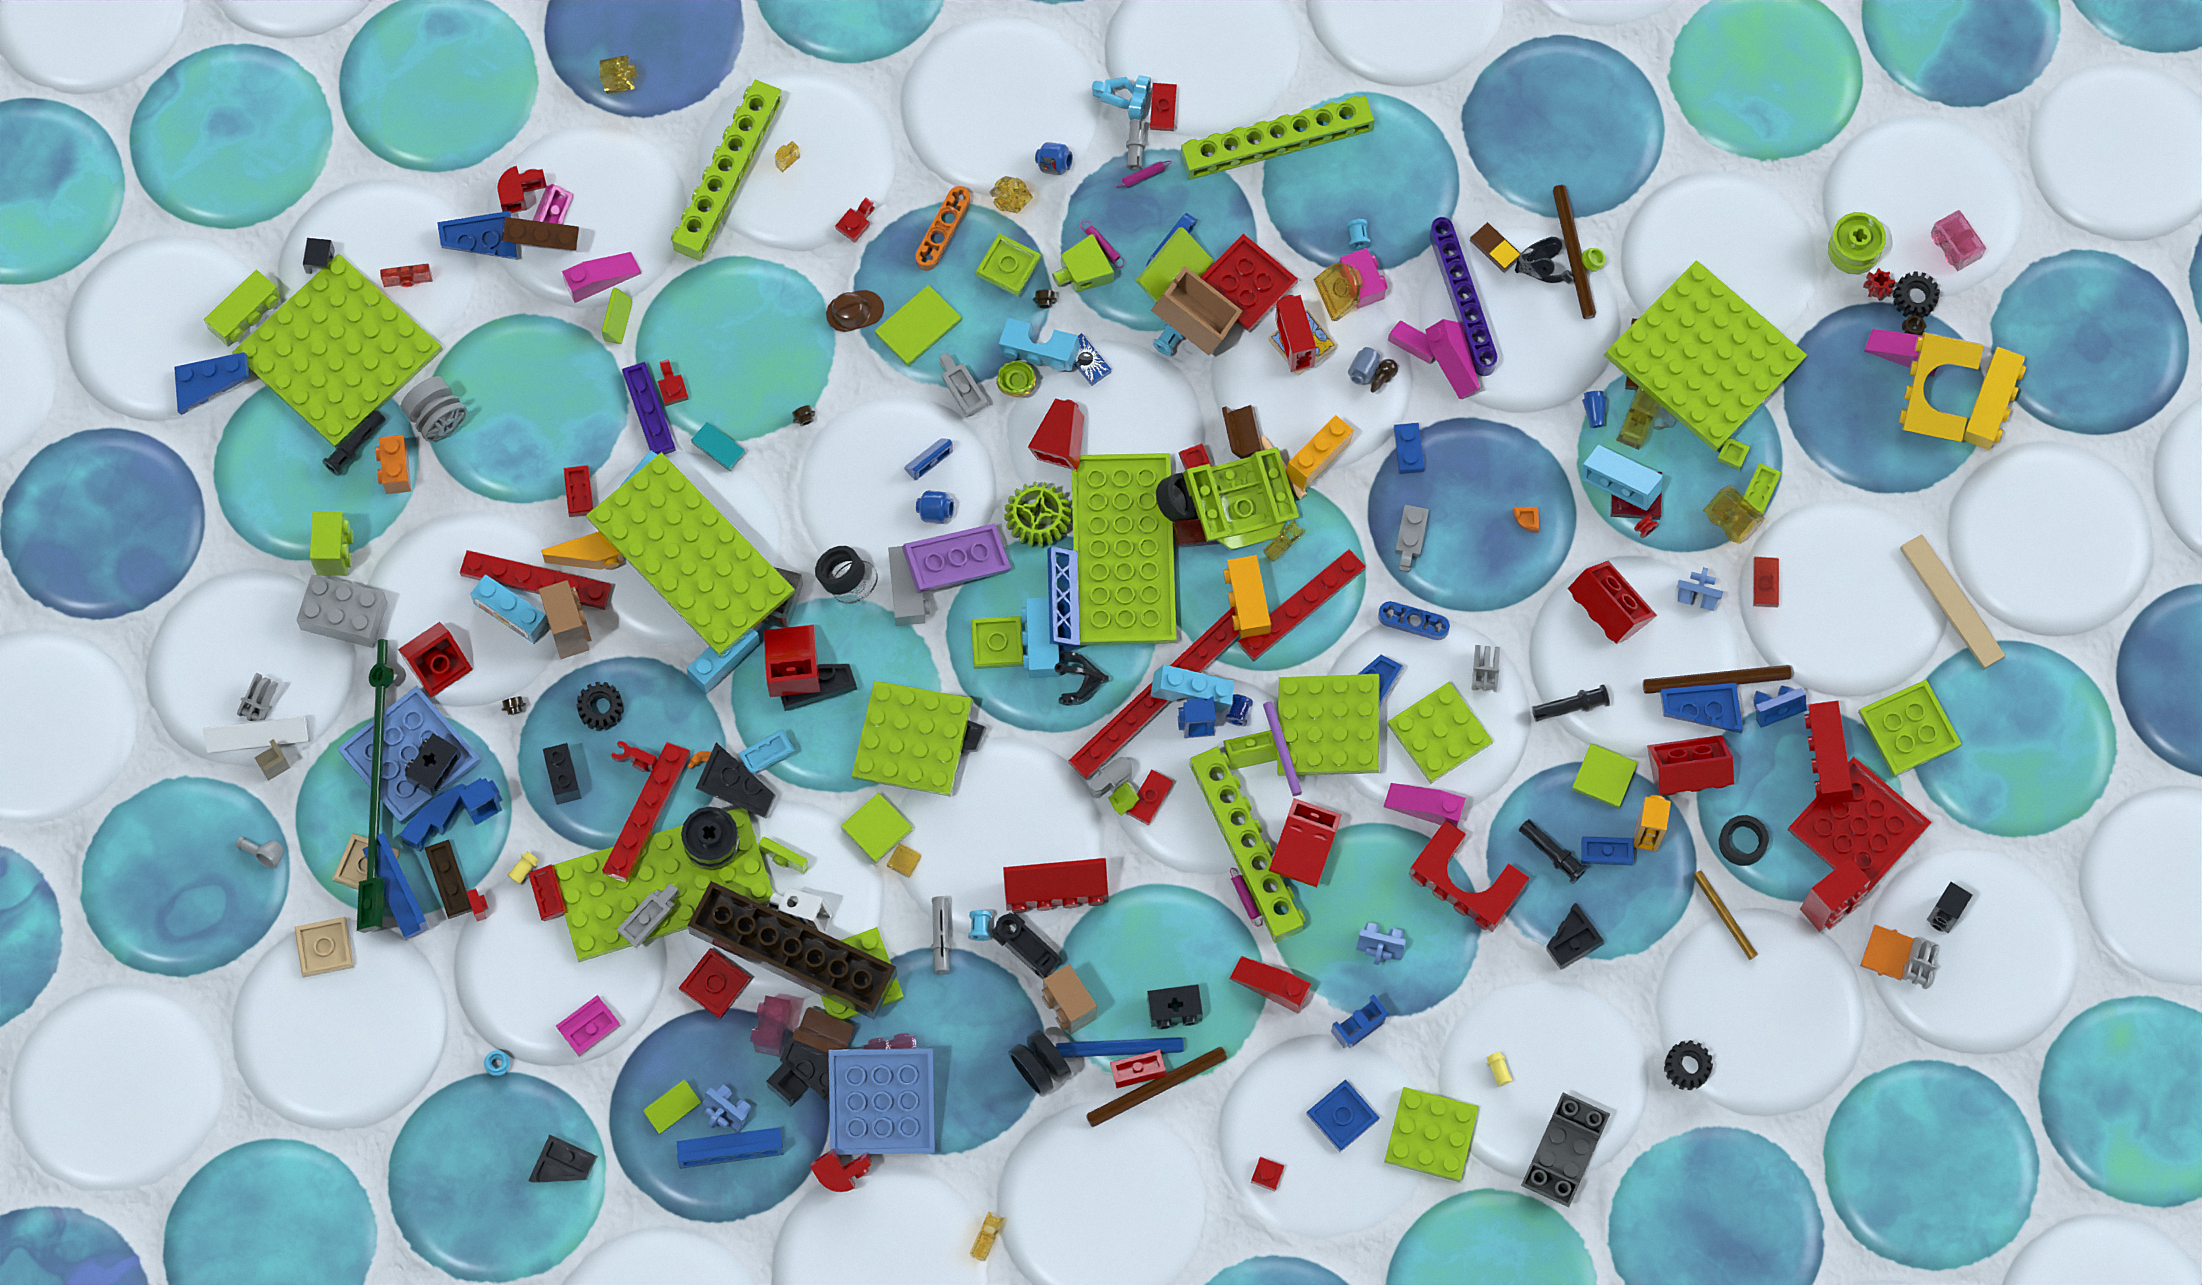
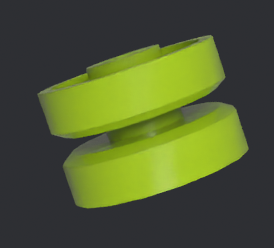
M1853 212L1844 215L1837 221L1828 242V255L1831 262L1839 270L1847 274L1859 275L1870 271L1876 266L1886 244V232L1883 225L1876 217L1867 213Z

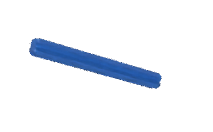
M1177 1037L1057 1043L1056 1048L1063 1058L1137 1055L1160 1050L1161 1053L1183 1052L1184 1044L1183 1039Z

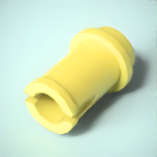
M528 851L520 855L522 858L507 874L519 885L533 867L537 868L536 864L539 861Z
M1501 1052L1486 1057L1488 1060L1486 1064L1491 1067L1497 1087L1513 1081L1504 1061L1506 1057L1502 1056Z

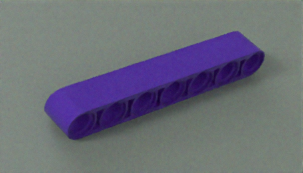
M1438 217L1432 222L1429 235L1457 321L1462 323L1475 371L1478 375L1489 376L1495 370L1498 358L1453 223L1446 217ZM1443 229L1447 233L1439 234L1436 232V230ZM1449 250L1452 251L1454 255L1448 256L1445 255L1443 252ZM1458 272L1461 276L1453 277L1450 273ZM1466 294L1469 298L1462 299L1458 295ZM1472 315L1476 320H1467L1465 316ZM1480 337L1484 341L1478 343L1475 342L1472 338ZM1488 359L1491 363L1483 364L1480 360Z

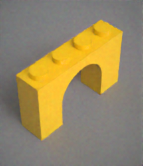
M1923 332L1922 337H1917L1915 351H1918L1917 361H1912L1909 375L1913 376L1912 383L1906 386L1904 393L1907 405L1906 409H1901L1898 423L1902 424L1901 428L1903 430L1962 442L1967 417L1932 408L1924 397L1923 386L1927 375L1940 365L1954 364L1979 369L1983 344Z

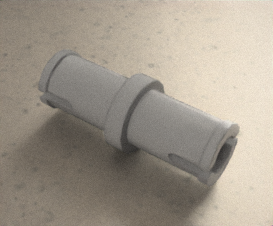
M1138 119L1130 121L1129 140L1126 142V148H1128V169H1131V166L1132 170L1142 169V153L1146 145L1143 141L1145 126L1143 120L1141 124Z

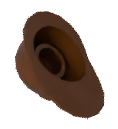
M868 290L842 293L828 305L826 311L827 321L832 328L841 332L870 326L878 322L882 317L884 303L880 296Z

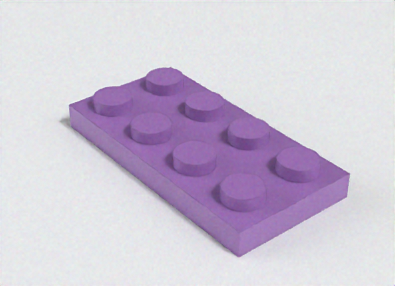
M995 523L905 543L902 546L917 593L1007 573L1011 569Z

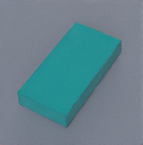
M708 422L691 439L692 444L728 471L745 454L743 448Z

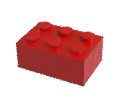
M1850 857L1811 888L1800 910L1819 932L1826 927L1828 930H1831L1841 921L1840 918L1845 912L1849 915L1860 906L1859 903L1868 892L1866 888L1871 880Z

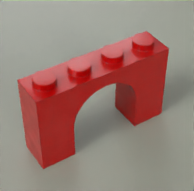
M1445 820L1410 867L1409 875L1412 876V881L1421 887L1425 885L1431 889L1432 894L1441 901L1446 900L1454 905L1453 908L1456 912L1463 916L1467 914L1473 918L1474 923L1483 930L1488 929L1493 932L1527 886L1529 877L1508 863L1494 884L1485 891L1469 893L1457 888L1448 875L1447 866L1464 843L1466 834Z

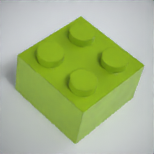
M312 511L310 561L317 576H347V568L352 566V553L349 552V544H353V529H350L349 520L345 519L343 511Z

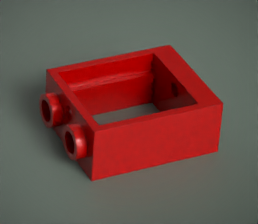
M1286 295L1277 300L1275 321L1290 372H1295L1315 366L1316 344L1301 295Z

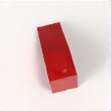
M1243 956L1240 957L1229 978L1297 1014L1311 988V983L1289 972Z

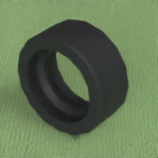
M1182 472L1164 478L1158 484L1156 501L1160 511L1166 518L1179 523L1197 516L1193 498L1189 495ZM1174 485L1184 494L1186 500L1185 510L1175 501L1173 495Z
M848 546L830 548L821 555L815 567L816 578L825 590L833 595H842L852 591L860 584L865 574V564L855 550ZM845 561H852L849 570L844 575L836 579H828L830 572L835 566Z
M1738 815L1729 819L1723 826L1718 839L1719 849L1723 857L1732 864L1738 866L1752 865L1761 859L1769 843L1768 831L1757 818L1749 815ZM1747 827L1753 830L1758 836L1759 843L1757 849L1750 854H1740L1733 850L1729 844V835L1733 829Z

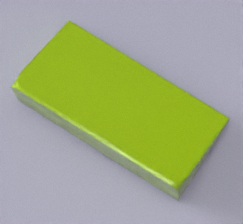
M615 287L611 292L601 331L604 341L621 344L633 302L630 297Z
M1271 730L1223 741L1231 770L1277 760L1278 750Z
M683 1080L645 1108L643 1113L656 1131L662 1134L699 1106L701 1101L686 1080Z

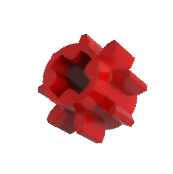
M1878 268L1874 274L1868 272L1866 276L1868 281H1865L1863 288H1868V297L1873 296L1881 300L1884 294L1886 296L1891 295V288L1894 286L1895 281L1890 280V271L1886 273Z

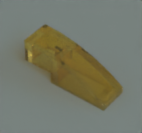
M1639 386L1636 388L1616 441L1638 450L1645 440L1650 423L1659 405L1657 401Z

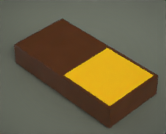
M1488 222L1470 237V242L1503 273L1517 262L1518 256L1521 254Z

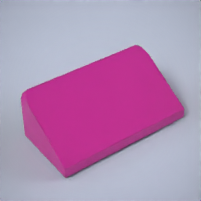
M555 184L547 186L533 221L562 224L573 194Z
M1400 320L1390 332L1388 341L1431 364L1434 355L1431 352L1427 335Z

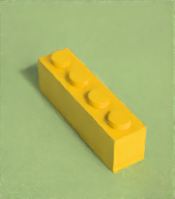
M1997 346L1964 431L1963 441L1990 450L1993 442L1998 444L2003 430L1999 429L2001 421L2006 423L2011 410L2007 408L2009 400L2014 401L2019 389L2015 387L2017 379L2022 380L2026 370V366L2022 365L2025 356Z

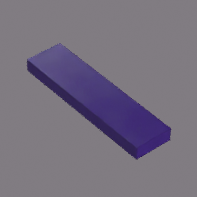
M642 362L623 368L622 373L649 450H652L657 455L661 452L665 455L676 451L646 363Z

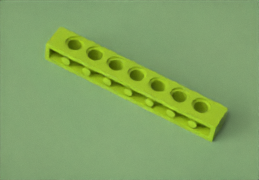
M756 79L751 86H747L741 107L737 106L734 111V121L731 127H726L721 146H717L714 150L711 166L705 168L700 187L697 186L693 191V201L690 207H686L682 213V223L679 228L676 227L671 235L674 251L700 262L782 102L781 89ZM755 106L761 107L758 111L751 110ZM745 126L751 127L748 131L741 130ZM735 146L741 147L738 151L730 150ZM726 166L731 168L729 171L720 170L722 167ZM713 187L721 188L719 191L716 192L710 191V189ZM703 207L710 208L707 212L699 211ZM693 227L700 228V230L695 233L689 231Z
M1366 95L1362 97L1352 96L1346 99V101L1339 103L1330 102L1321 108H1307L1291 116L1285 114L1279 116L1276 120L1268 122L1259 121L1250 127H1236L1230 132L1223 134L1214 133L1205 139L1188 140L1181 145L1180 156L1188 180H1193L1372 132L1374 118ZM1348 115L1351 117V119L1345 120L1342 119L1340 116ZM1324 121L1328 123V125L1321 126L1318 124V122ZM1297 127H1301L1305 131L1297 132L1294 129ZM1277 133L1280 134L1282 137L1274 138L1271 135ZM1257 140L1259 143L1250 144L1248 141ZM1233 146L1236 149L1229 151L1225 147ZM1210 152L1213 155L1210 157H1205L1202 155V153Z
M1217 746L1191 757L1189 766L1274 944L1302 932L1305 917L1300 908H1295L1292 902L1295 899L1289 885L1285 887L1281 879L1284 876L1269 871L1273 851L1269 842H1264L1260 835L1262 828L1259 821L1253 819L1249 812L1252 810L1249 800L1246 796H1241L1239 791L1241 785L1236 774L1231 775L1228 769L1230 762L1226 753H1221ZM1212 773H1219L1223 776V779L1214 781L1210 778V775ZM1223 795H1230L1234 800L1231 803H1224L1220 798ZM1240 817L1244 820V823L1237 826L1231 822V819ZM1245 839H1250L1255 845L1251 848H1246L1241 842ZM1260 861L1266 867L1263 870H1256L1252 864ZM1273 884L1277 890L1268 893L1263 889V886ZM1282 906L1286 908L1287 913L1285 915H1278L1274 912V908Z

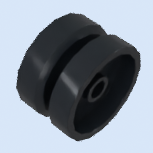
M717 807L699 808L691 813L683 823L682 841L685 853L692 864L701 869L713 871L722 869L732 863L738 854L740 841L736 822L729 813Z
M1036 1030L1027 1037L1029 1048L1018 1043L1008 1051V1054L1029 1086L1038 1095L1043 1097L1053 1090L1052 1079L1062 1083L1072 1075V1072L1054 1044L1044 1033Z

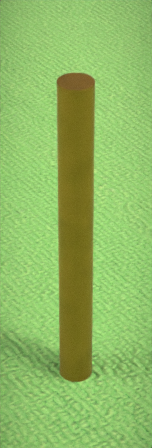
M1701 870L1693 875L1694 879L1748 959L1752 960L1758 955L1703 872Z

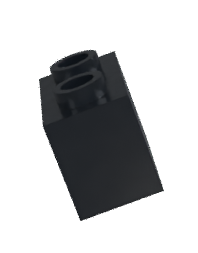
M432 733L429 739L426 738L419 747L420 752L415 760L411 759L407 764L405 777L408 783L434 797L461 757V753L458 747ZM435 761V763H436L435 765L430 764V765L427 767L426 764H427L428 762H429V763H433V762Z
M564 743L542 749L556 804L559 805L582 799L568 744Z
M1950 881L1928 916L1927 921L1937 931L1949 933L1973 894Z
M1198 984L1147 991L1151 1027L1157 1026V1029H1168L1172 1027V1024L1183 1023V1026H1192L1198 1024V1021H1202L1203 1012ZM1172 1004H1176L1179 1012H1174L1173 1008H1171Z

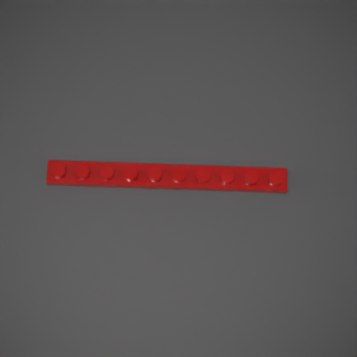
M1234 607L1230 608L1170 666L1198 673L1207 668L1240 637L1239 630L1235 631L1233 627L1232 616L1236 615ZM1152 682L1068 760V764L1085 780L1091 777L1170 702L1169 700L1151 696Z

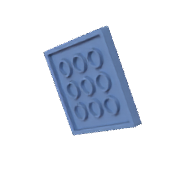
M418 686L414 687L386 709L384 715L381 802L402 825L481 762L478 755ZM374 720L337 748L339 753L370 789ZM432 733L458 747L461 753V757L434 797L408 783L405 777L407 764L411 759L415 760L420 752L419 747L424 739H429ZM435 761L433 763L428 762L426 765L428 767L430 764L435 765L436 763Z
M933 1048L829 1050L830 1150L834 1149L837 1155L864 1154L866 1152L867 1154L935 1153Z

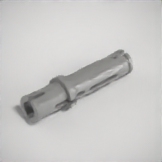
M944 896L932 898L933 944L931 945V951L934 952V974L937 975L950 973L949 952L951 951V944L948 937V898Z

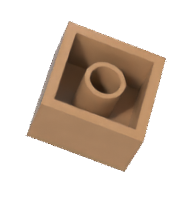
M1070 964L1043 979L1042 1000L1049 1010L1051 1008L1054 1009L1057 1015L1055 1019L1063 1031L1067 1029L1069 1034L1072 1035L1097 1019V1005Z

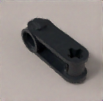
M1009 912L998 919L996 927L992 930V938L1002 947L1005 946L1039 978L1042 980L1047 978L1048 974L1057 965L1063 963L1061 957L1025 925V921L1015 912L1013 914ZM1012 925L1015 928V932L1005 934L1002 931V927Z

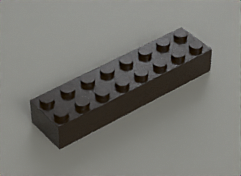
M710 881L687 925L689 934L873 1020L876 1018L897 976L896 966L713 881Z

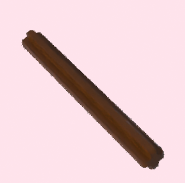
M1557 185L1553 188V195L1572 275L1574 276L1582 317L1584 319H1591L1595 317L1596 310L1586 268L1582 262V251L1565 185Z
M1790 665L1644 679L1642 686L1644 693L1650 694L1660 693L1661 689L1729 683L1739 685L1789 680L1792 676Z
M1217 1047L1166 1073L1167 1076L1154 1079L1087 1113V1121L1091 1127H1095L1225 1061L1227 1059L1225 1050L1222 1047Z

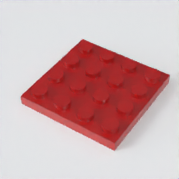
M1853 756L1848 762L1853 801L1823 805L1821 796H1817L1787 830L1833 870L1851 857L1871 880L1866 888L1868 890L1864 895L1866 896L1932 822Z

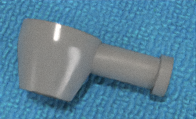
M243 836L239 837L236 842V848L243 849L254 855L260 863L270 869L277 867L284 850L274 840H270L261 847L246 840Z

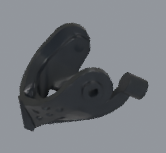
M1548 237L1537 241L1518 256L1515 267L1516 273H1524L1547 283L1565 281L1569 284L1574 280V276L1569 270L1564 271L1560 275H1551L1555 269V264L1551 258L1558 255L1562 249V242L1557 237Z
M1063 652L1060 654V659L1065 662L1080 663L1084 668L1065 667L1062 663H1057L1054 667L1055 671L1061 676L1066 673L1085 676L1082 686L1077 692L1061 694L1059 703L1062 705H1081L1089 701L1101 685L1109 681L1108 675L1102 673L1086 658L1075 652Z

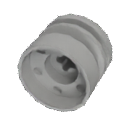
M440 376L430 377L416 385L406 394L400 405L407 418L411 422L416 423V429L418 432H421L422 437L427 442L438 441L452 433L461 425L468 413L466 407L460 403L457 396L452 395V389Z

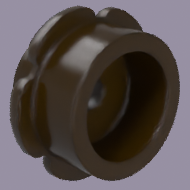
M1043 289L1035 292L1033 302L1039 308L1048 309L1057 302V298H1055L1054 291Z
M1917 315L1908 317L1902 323L1904 333L1922 335L1925 332L1924 329H1926L1924 320Z
M810 405L796 409L792 412L794 417L793 423L800 424V426L812 423L815 411L811 409Z
M522 696L509 698L502 701L503 708L501 710L507 711L508 715L523 712L522 707L526 706V703H523Z

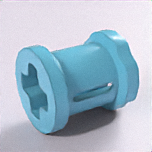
M1356 219L1346 223L1351 239L1349 248L1352 250L1368 248L1371 245V241L1367 237V220Z
M1166 323L1164 326L1165 330L1158 339L1153 341V346L1160 353L1170 356L1173 353L1172 348L1184 336Z
M985 910L969 912L971 932L968 934V938L974 941L990 940L989 919L992 918L991 912Z

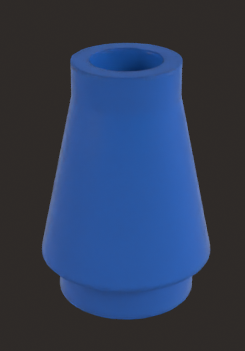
M1603 391L1584 393L1582 402L1590 428L1604 427L1606 397Z

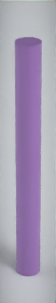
M1269 701L1264 703L1263 707L1292 796H1299L1302 794L1273 702Z

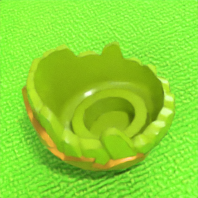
M1018 360L1006 363L1000 368L996 383L999 390L1005 395L1022 397L1031 393L1036 378L1032 367Z

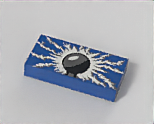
M1081 333L1078 335L1080 348L1074 365L1089 384L1093 386L1109 375L1111 368Z

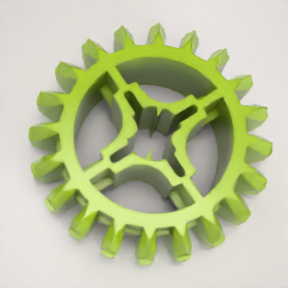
M1034 481L1032 488L1024 484L1023 492L1016 488L1015 496H1009L1008 498L1010 504L1005 505V511L1008 513L1004 514V520L1008 521L1006 524L1007 529L1013 530L1011 532L1012 537L1020 536L1019 542L1021 544L1028 540L1030 547L1033 546L1034 542H1038L1040 548L1043 547V541H1046L1051 546L1053 543L1052 537L1060 540V533H1066V525L1071 523V518L1068 517L1071 515V509L1067 507L1069 505L1068 499H1063L1064 493L1062 491L1056 493L1055 485L1047 489L1046 482H1043L1042 487H1037V482ZM1036 499V501L1032 504H1025L1030 500ZM1045 501L1050 502L1056 508L1058 513H1055L1052 509L1047 508L1045 506ZM1041 506V513L1039 514V517H1037V520L1035 522L1034 515H1036V513L1039 510V507ZM1018 516H1021L1024 520L1029 521L1031 523V528L1024 526L1020 522ZM1043 525H1051L1048 528L1039 530Z

